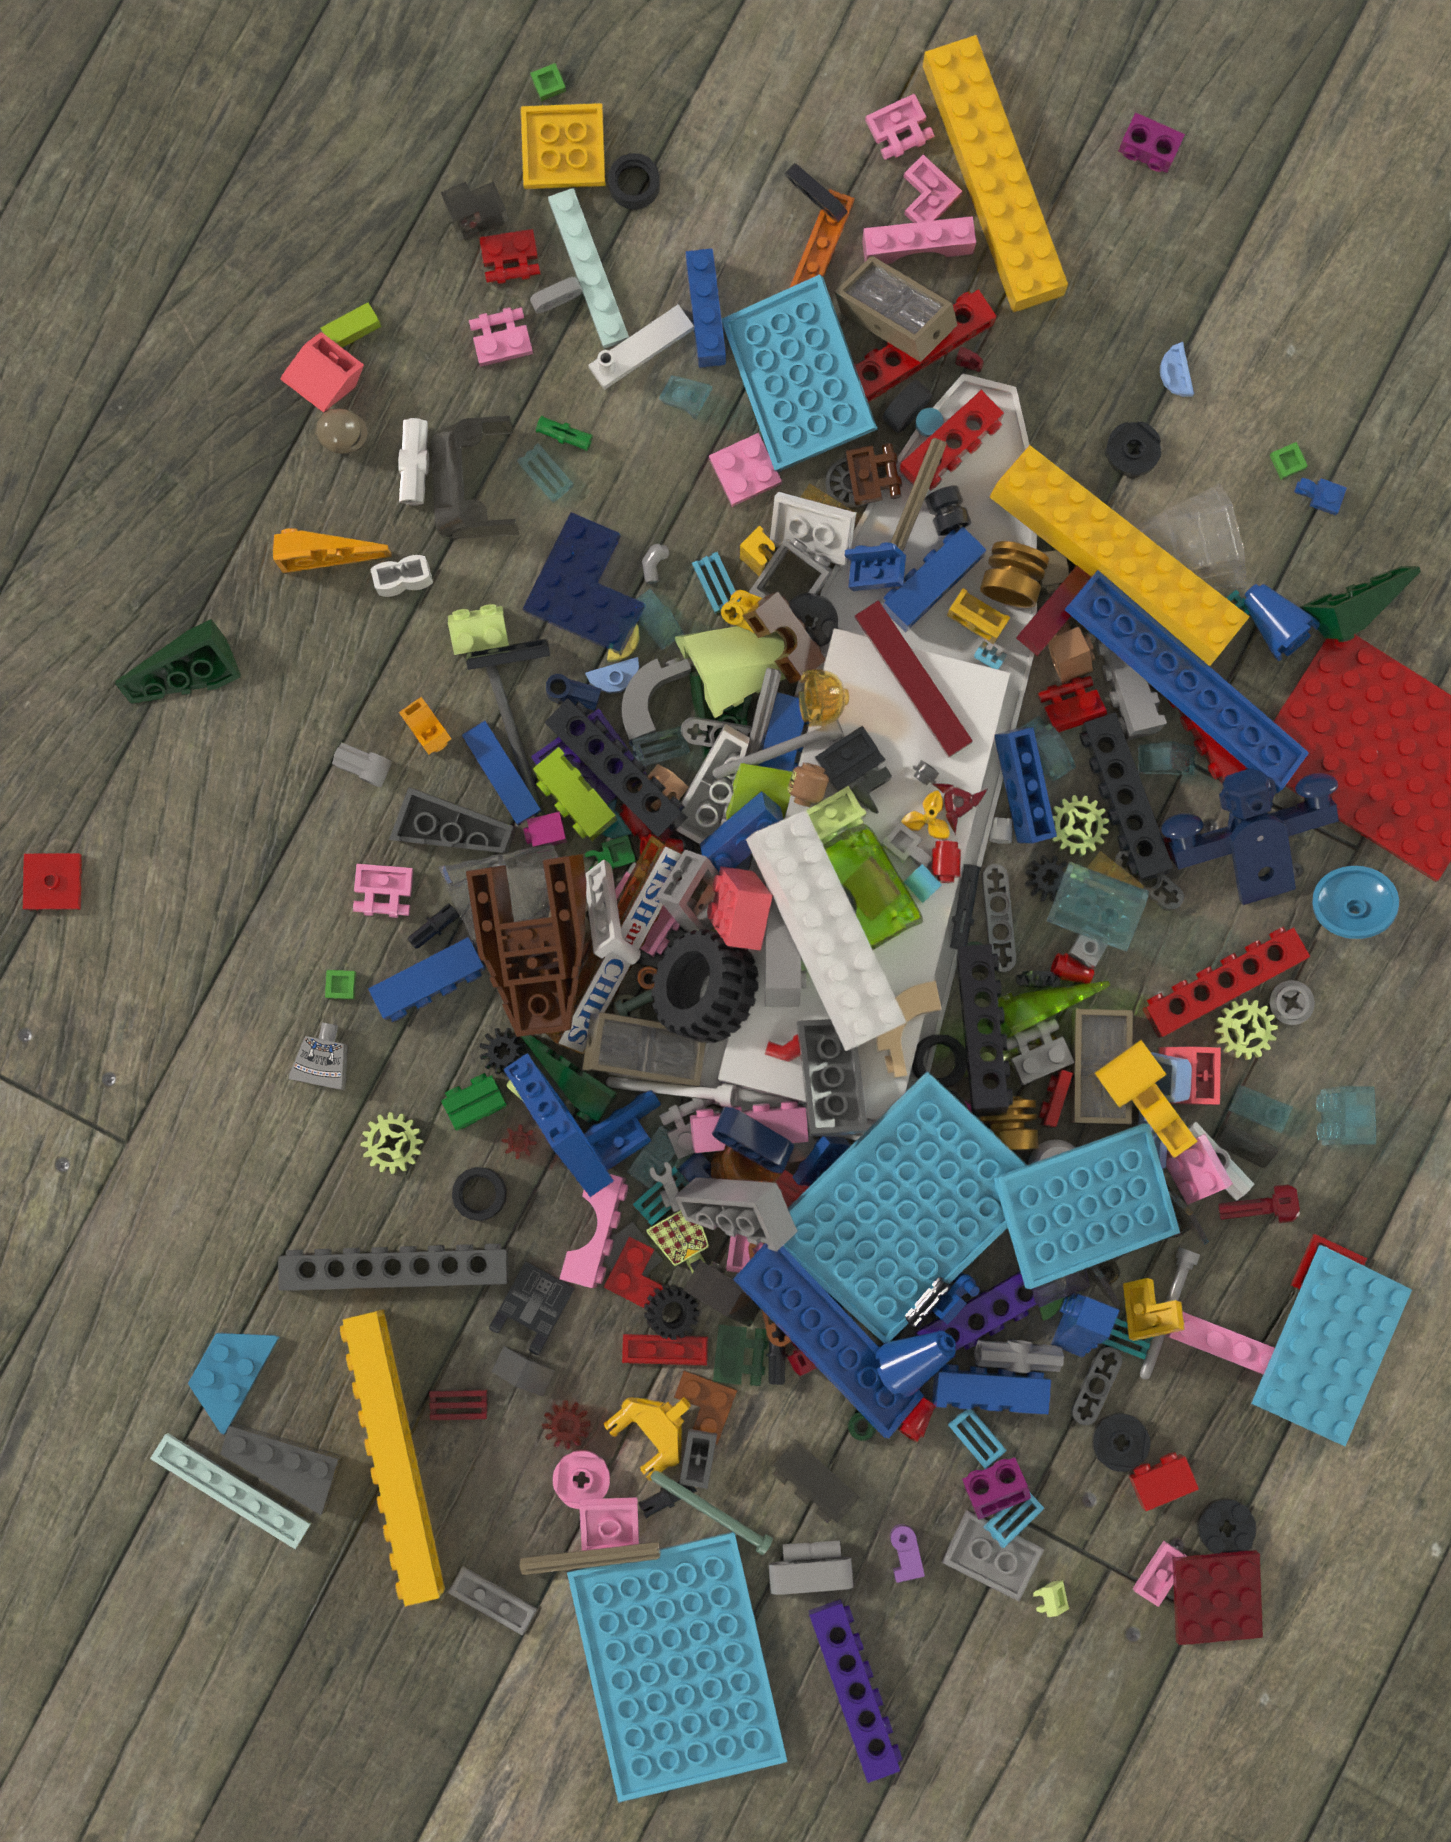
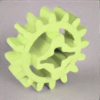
M1073 795L1071 803L1064 798L1061 801L1062 809L1058 806L1053 808V812L1056 814V816H1053L1057 837H1054L1051 842L1059 841L1061 843L1060 851L1066 847L1069 848L1070 856L1076 850L1079 851L1080 856H1084L1086 848L1093 853L1096 851L1094 843L1098 845L1104 843L1100 835H1107L1109 832L1103 828V825L1109 823V819H1102L1101 817L1106 810L1104 808L1097 810L1095 807L1098 801L1096 800L1091 804L1087 803L1088 796H1084L1081 801H1078L1077 796ZM1076 808L1085 809L1090 813H1080ZM1064 814V817L1066 819V825L1061 830L1060 821L1062 815ZM1075 821L1077 823L1081 821L1084 823L1081 830L1073 829L1072 826L1075 824ZM1096 822V832L1094 837H1092L1091 825ZM1069 837L1075 838L1082 844L1073 843L1067 839Z
M1246 998L1241 999L1240 1006L1235 1001L1231 1002V1010L1228 1008H1222L1221 1010L1224 1018L1218 1017L1215 1020L1221 1024V1028L1215 1029L1214 1033L1222 1035V1038L1217 1043H1225L1227 1046L1224 1052L1228 1053L1233 1050L1234 1058L1236 1059L1243 1053L1245 1060H1250L1252 1052L1257 1058L1261 1057L1262 1052L1260 1049L1269 1051L1271 1047L1267 1042L1276 1040V1037L1271 1035V1031L1278 1029V1026L1270 1024V1021L1275 1016H1267L1265 1014L1268 1009L1267 1006L1259 1009L1258 1000H1253L1248 1005ZM1245 1011L1241 1019H1232L1235 1013ZM1258 1017L1262 1021L1263 1028L1260 1027L1257 1021ZM1248 1023V1029L1251 1030V1033L1244 1036V1030L1240 1029V1026ZM1228 1030L1232 1032L1235 1038L1234 1042L1231 1040ZM1250 1040H1260L1256 1046L1246 1048Z
M389 1112L388 1119L385 1120L382 1115H378L379 1123L376 1124L371 1121L368 1123L372 1130L370 1132L363 1131L362 1134L368 1137V1140L362 1142L361 1146L368 1147V1151L363 1156L373 1158L370 1163L371 1167L379 1163L380 1172H385L387 1167H389L391 1174H396L398 1166L402 1171H406L407 1162L413 1165L416 1164L413 1155L422 1154L416 1148L417 1145L424 1142L416 1138V1135L421 1130L419 1128H411L415 1122L411 1119L405 1123L404 1114H400L395 1119L394 1113ZM390 1124L400 1125L406 1131L397 1133ZM380 1131V1140L374 1145L375 1136ZM389 1136L395 1139L403 1138L395 1144V1150L393 1148H382L389 1142ZM411 1141L409 1152L405 1156L403 1152L405 1144ZM389 1154L394 1162H387L381 1159L379 1155Z

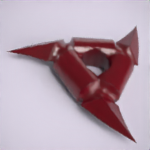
M932 784L945 794L946 818L956 835L958 818H961L972 810L973 807H976L988 788L971 795V793L954 787L951 784ZM961 798L964 802L963 806L956 807L953 804V799Z

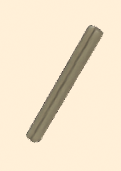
M937 438L931 440L890 542L895 544L902 552L905 549L946 447V442Z
M658 1542L525 1557L520 1559V1570L522 1575L658 1560L661 1551Z

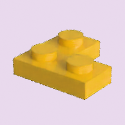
M1144 1278L1123 1283L1130 1340L1137 1341L1185 1330L1181 1302L1174 1300L1156 1304L1153 1279Z

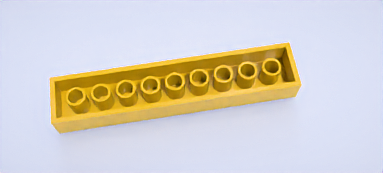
M977 35L926 51L922 66L1012 312L1014 313L1064 296L1068 282Z
M1030 445L1000 478L989 496L1091 577L1099 570L1208 666L1215 661L1249 618L1241 609Z
M384 1309L343 1319L344 1325L340 1326V1334L343 1343L347 1342L350 1353L346 1354V1361L349 1371L354 1370L356 1382H352L355 1399H360L362 1410L358 1411L360 1425L362 1428L366 1427L368 1439L364 1441L366 1453L368 1456H372L374 1467L371 1468L372 1480L374 1485H379L381 1496H377V1504L380 1513H385L387 1524L383 1525L386 1542L391 1541L393 1553L389 1554L390 1564L393 1571L397 1570L399 1582H396L397 1596L399 1600H404L405 1606L438 1599L444 1592L445 1586Z

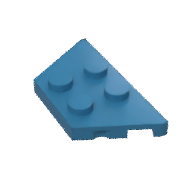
M216 1333L189 1380L188 1385L219 1432L223 1435L227 1433L228 1427L235 1419L280 1338L278 1335Z

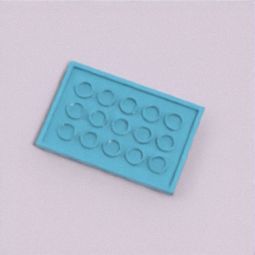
M819 274L721 319L775 471L780 472L877 430L823 276Z
M1149 1124L1138 1125L994 1177L1025 1288L1028 1289L1180 1233Z
M1319 1245L1251 1404L1340 1445L1346 1446L1412 1289L1327 1247Z

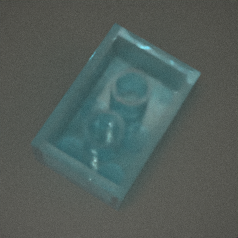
M1069 862L1047 922L1127 952L1147 903L1149 891Z
M1339 1086L1320 1089L1321 1095H1317L1316 1099L1317 1111L1321 1112V1123L1317 1125V1136L1319 1140H1322V1146L1376 1144L1375 1086Z

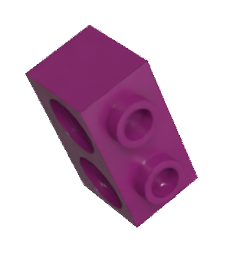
M1135 112L1118 152L1131 161L1138 160L1147 164L1150 169L1156 172L1163 171L1168 173L1185 134ZM1138 136L1142 138L1144 142L1136 143L1133 141L1132 137ZM1163 147L1167 149L1169 153L1161 154L1158 152L1157 148Z
M1015 1457L1009 1460H999L992 1467L972 1471L967 1477L962 1478L966 1493L978 1520L1031 1499L1028 1485ZM1006 1478L1015 1479L1009 1484L1002 1483ZM980 1489H988L985 1494H976Z

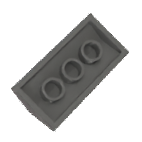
M831 1019L797 1021L810 1135L838 1137L867 1132L868 1126L858 1046L845 1051Z

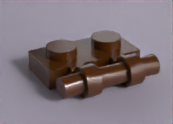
M891 443L882 445L883 454L880 455L874 454L873 445L846 450L856 506L883 501L881 490L885 489L890 491L891 499H898L902 496L900 489L902 487V479L898 476L896 467L898 457L894 453ZM884 466L887 477L879 479L877 467Z

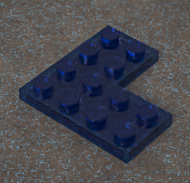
M570 512L522 610L529 615L621 655L645 608V604L598 583L621 537L620 533Z

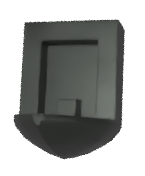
M878 767L872 768L863 775L864 780L851 789L858 801L876 814L879 811L869 793L891 780L892 775L887 767L881 770Z

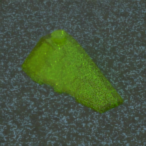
M1109 981L1021 993L1015 997L1010 992L997 999L998 1007H1003L1004 1024H1001L1009 1038L1111 985Z

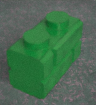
M483 1073L470 1080L471 1086L463 1090L460 1086H457L445 1092L447 1098L441 1100L456 1131H460L508 1107L506 1099L493 1075L487 1077Z

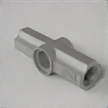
M978 1340L974 1351L975 1364L977 1366L1005 1368L1008 1371L1029 1373L1031 1370L1060 1372L1064 1362L1062 1347L1056 1345H1036L1023 1340H1008L1007 1342Z

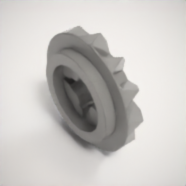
M1295 980L1284 981L1272 990L1268 1001L1271 1013L1278 1019V1022L1288 1025H1297L1305 1022L1313 1013L1315 1005L1311 990L1305 984ZM1298 993L1295 1003L1299 1008H1291L1285 1012L1287 1002L1282 997L1292 998Z

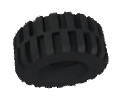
M708 929L692 930L685 933V936L678 937L674 940V945L668 946L665 950L664 958L660 959L657 967H659L657 974L653 976L652 982L655 984L654 989H651V997L655 1000L653 1008L655 1013L658 1014L657 1018L671 1033L701 1043L712 1044L723 1041L731 1036L730 1033H735L741 1028L740 1024L748 1019L750 1015L748 1012L751 1006L754 1007L755 991H758L759 983L756 981V977L759 976L756 965H753L756 963L755 959L748 949L727 946L719 933ZM710 973L708 987L700 999L702 985Z

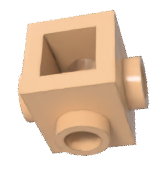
M659 764L648 775L650 779L656 777L666 787L663 793L669 799L675 796L680 800L689 788L672 771ZM655 800L651 804V809L657 811L658 808H661V800Z

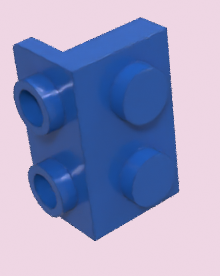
M885 542L881 543L880 546L873 547L859 545L855 549L845 550L844 556L851 561L848 588L853 592L903 586L906 554L895 544Z
M823 1136L816 1141L814 1149L808 1157L799 1164L798 1170L792 1178L798 1185L811 1186L851 1145L844 1137Z

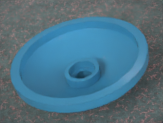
M1346 866L1329 872L1318 882L1313 893L1312 905L1317 920L1328 931L1344 938L1364 939L1380 934L1394 922L1399 909V896L1394 884L1381 872L1364 866Z

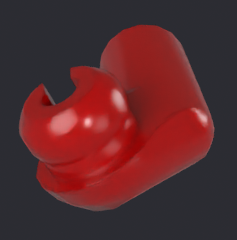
M798 1034L794 1035L793 1039L785 1045L768 1041L764 1055L787 1062L801 1056Z

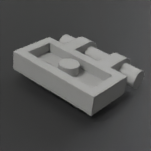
M1055 1019L1046 1023L1044 1021L1036 1023L1034 1028L1025 1032L1017 1031L1012 1034L1011 1038L1007 1039V1051L1017 1048L1020 1054L1010 1059L1021 1086L1075 1063L1063 1037L1052 1041L1050 1033L1059 1029ZM1040 1038L1042 1046L1029 1050L1027 1043Z
M692 1097V1101L679 1107L674 1105L668 1108V1112L659 1115L663 1125L674 1121L677 1127L666 1133L678 1159L694 1153L690 1122L684 1124L682 1117L697 1110L706 1109L705 1107L715 1103V1100ZM718 1109L713 1111L714 1113H720Z

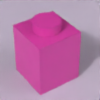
M560 812L527 819L528 827L523 828L527 844L532 843L535 850L567 843Z

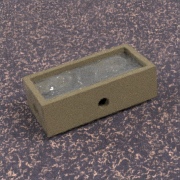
M870 256L835 291L841 314L920 362L957 326L951 302L873 256Z
M1075 1009L1072 1011L1071 1056L1075 1063L1071 1064V1073L1073 1074L1071 1078L1070 1123L1132 1124V1100L1119 1108L1095 1075V1072L1132 1046L1133 1010Z
M601 1012L590 1014L582 1070L654 1082L700 1086L706 1043L671 1033L660 1022Z

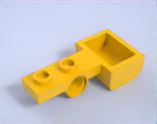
M1142 1040L1095 1072V1075L1119 1108L1130 1100L1134 1102L1174 1158L1198 1142L1155 1084L1167 1074Z

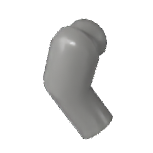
M660 544L652 545L642 559L646 584L659 582L656 566L660 560L668 558L669 549L667 546Z

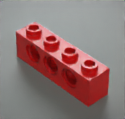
M981 389L903 460L899 471L914 485L931 440L933 438L944 442L949 439L957 440L960 443V447L957 449L950 448L946 443L945 450L940 459V465L937 467L929 487L930 491L934 490L943 480L941 476L946 471L952 473L963 462L961 458L967 452L973 454L982 445V438L987 434L990 436L994 435L1002 427L1001 421L1004 412ZM975 421L980 425V429L971 430L967 427L966 423Z

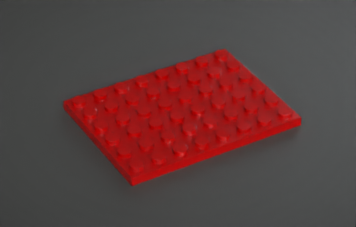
M1357 635L1345 642H1338V639H1325L1273 720L1275 724L1309 752L1285 787L1296 793L1295 787L1297 782L1307 775L1325 773L1333 776L1338 781V788L1330 794V797L1337 805L1339 821L1434 882H1437L1451 861V695Z

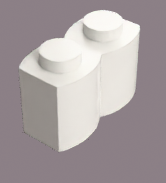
M411 555L403 558L398 563L391 561L382 562L371 568L375 589L380 596L384 597L398 595L406 589L421 590L433 583L429 564L425 556Z

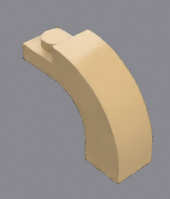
M936 981L910 987L895 998L907 1023L918 1015L941 1010ZM907 1023L876 1037L877 1052L889 1051V1056H885L887 1072L893 1073L894 1078L907 1076L901 1046V1035Z

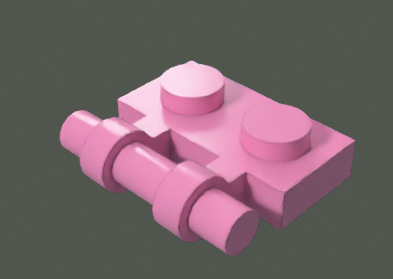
M915 93L871 113L865 118L876 143L887 140L890 145L881 149L885 160L893 156L897 158L903 155L905 150L914 146H923L927 140L934 137L931 127L922 131L919 127V124L926 121V115ZM909 129L911 136L899 141L897 134Z
M510 307L505 308L503 312L488 316L487 313L480 314L479 318L469 320L471 331L478 329L483 331L482 336L473 337L480 367L533 354L526 325L515 327L514 324L515 320L524 318L522 307L513 310ZM506 323V330L491 333L490 326Z
M357 864L354 892L365 893V900L354 901L353 912H364V915L373 916L374 913L389 914V917L398 918L399 915L409 916L410 905L400 904V896L411 897L414 869ZM375 894L390 895V903L375 902Z

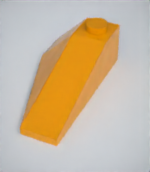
M296 528L284 529L281 531V534L274 535L273 559L283 573L392 557L388 545L298 531Z

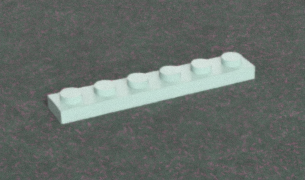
M574 188L549 196L548 200L577 279L583 290L584 298L603 349L620 344L629 336Z
M169 1433L164 1435L150 1458L294 1549L298 1547L312 1524L307 1519Z

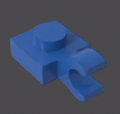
M1301 478V481L1297 482L1294 492L1312 498L1311 507L1336 515L1339 512L1347 487L1322 478L1318 481L1317 485L1309 479Z

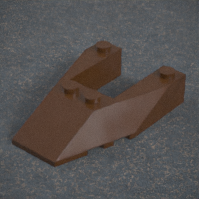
M583 854L543 860L551 917L514 922L506 865L466 871L478 955L481 961L484 960L491 975L489 979L493 987H497L504 1002L502 1006L517 1037L571 1030L585 933L587 880Z

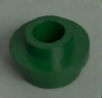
M860 1412L854 1414L849 1420V1432L856 1440L866 1441L874 1436L876 1429ZM858 1422H867V1429L859 1431L857 1429Z

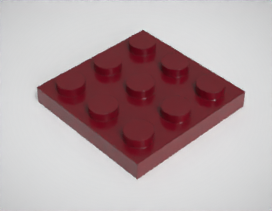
M1257 1550L1172 1557L1175 1634L1178 1645L1263 1638L1260 1553Z

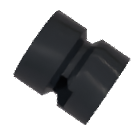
M957 485L941 488L925 497L929 513L935 515L933 524L938 536H946L952 530L958 532L962 527L966 528L971 524L967 508L961 507L964 500Z

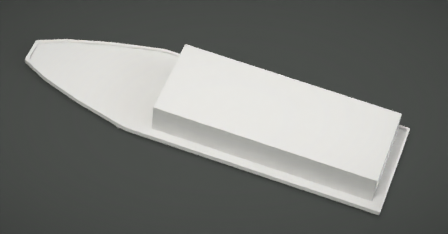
M962 374L933 408L942 414L945 423L982 389L1004 412L1001 421L1003 425L994 435L990 436L987 434L982 438V445L973 454L967 452L961 458L963 462L952 473L946 471L941 476L943 479L941 483L932 491L928 489L926 496L941 488L957 485L964 500L961 507L967 508L971 519V524L965 529L986 549V553L906 633L895 622L894 624L973 742L950 758L947 757L854 618L857 613L878 600L883 606L885 602L884 596L893 587L853 592L848 588L851 561L847 566L836 564L833 568V573L822 589L820 596L828 598L836 609L838 629L834 628L831 641L821 647V653L826 660L805 679L798 681L794 696L809 700L808 709L813 710L809 726L804 725L801 735L821 728V724H824L826 719L836 716L844 737L863 725L882 756L886 759L885 762L877 767L879 770L887 767L892 775L891 780L869 793L879 813L876 814L870 811L858 801L861 808H864L867 813L862 819L864 823L852 831L845 828L837 833L838 839L826 846L823 843L822 845L840 883L848 888L855 898L857 906L856 917L894 997L896 998L903 991L915 985L936 981L941 1004L940 1011L918 1015L909 1020L903 1029L901 1046L907 1072L905 1077L894 1078L893 1073L887 1072L885 1056H889V1051L877 1052L876 1037L858 1045L868 1129L919 1080L914 1075L912 1069L917 1044L925 1037L940 1034L957 966V949L950 948L954 923L951 921L952 916L956 915L964 869L963 865L982 866L1003 781L994 736L1001 732L1016 729L1034 653L1018 641L1016 637L1037 613V603L1032 608L1013 607L994 601L980 591L985 571L993 569L988 564V560L993 555L991 551L994 543L1009 541L1037 549V534L989 497L1000 478L1029 446L1019 397L1015 386L967 374ZM975 421L966 423L967 427L971 430L980 429V425ZM917 429L899 454L898 464H896L898 476L902 479V487L900 488L902 496L898 499H891L888 489L881 490L883 501L868 504L854 530L851 549H855L859 545L873 547L880 546L881 543L891 542L913 487L899 471L900 464L929 438L922 436ZM955 439L946 441L947 445L952 449L960 447V443ZM925 499L903 551L906 554L904 577L913 568L916 570L920 569L925 564L922 560L931 550L935 549L938 551L944 545L942 541L946 536L937 535L933 524L935 515L929 513ZM963 588L968 590L969 594L1003 615L1010 616V620L994 645L946 616ZM816 616L812 628L816 626L815 622L818 620ZM983 641L989 643L986 647L988 650H991L993 646L998 649L996 652L998 656L1003 652L1007 654L1006 659L998 670L974 658L975 652ZM822 739L803 747L802 753L797 752L795 762L799 763V766H802L804 762L819 766L815 756L841 739L836 741ZM921 760L940 773L935 779L936 783L954 785V787L963 789L971 793V795L988 788L979 804L961 818H958L956 835L946 818L945 794L932 785L933 783L929 782L926 786L913 776L916 772L913 769V765L917 766ZM862 776L850 784L849 788L852 789L856 784L863 781L864 777ZM830 781L828 782L823 800L837 793ZM938 790L942 795L943 809L937 814L936 819L945 820L950 830L949 838L942 840L930 836L928 824L926 823L919 831L913 832L922 839L918 847L931 857L936 841L958 842V849H961L960 877L954 878V883H941L942 886L922 903L904 883L918 866L910 857L902 863L881 845L907 813L917 811L924 815L925 811L922 805L924 799L931 792ZM791 795L785 819L805 811L818 803H811L810 807L802 806L795 803V797ZM961 798L953 799V804L956 807L963 806L964 802ZM753 856L749 871H754L766 886V881ZM932 862L927 867L930 873L932 872ZM968 882L965 904L968 903L970 882ZM963 911L960 933L963 932L966 911ZM765 928L761 950L748 949L755 959L756 963L753 965L757 966L759 975L756 977L759 987L758 991H755L754 1007L751 1006L748 1012L750 1013L748 1019L742 1021L740 1024L741 1028L737 1032L730 1033L731 1036L723 1041L712 1044L706 1043L701 1082L698 1087L717 1088L723 1084L736 1085L737 1101L735 1106H741L742 1110H752L755 1104L768 1103L770 1108L781 1107V1102L798 1101V1105H803L806 1108L807 1128H809L801 1056L787 1062L764 1054L768 1041L780 1045H785L791 1041L793 1036L798 1034L797 1021L830 1019L803 961H801V971H807V988H801L799 1007L765 1006ZM937 1045L931 1046L924 1055L923 1064L929 1073ZM865 1132L840 1137L857 1141Z

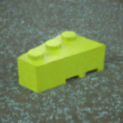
M559 747L533 768L539 780L536 784L546 797L551 794L556 799L557 803L554 806L564 818L569 815L574 820L575 824L572 827L582 839L587 836L593 841L617 821L616 815L585 781L578 769L574 768L567 760L564 752Z

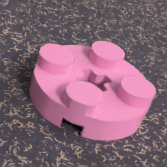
M576 1450L565 1455L557 1464L553 1473V1487L556 1494L567 1506L575 1509H580V1499H603L610 1486V1472L605 1460L588 1450ZM580 1471L585 1472V1476L590 1478V1482H586L584 1487H578V1482L573 1480V1477L578 1476Z

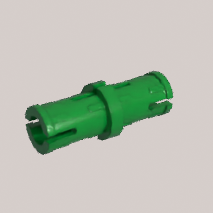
M542 415L538 420L535 430L536 433L557 439L560 444L568 443L584 449V451H588L593 439V434L572 428L569 423L561 424Z

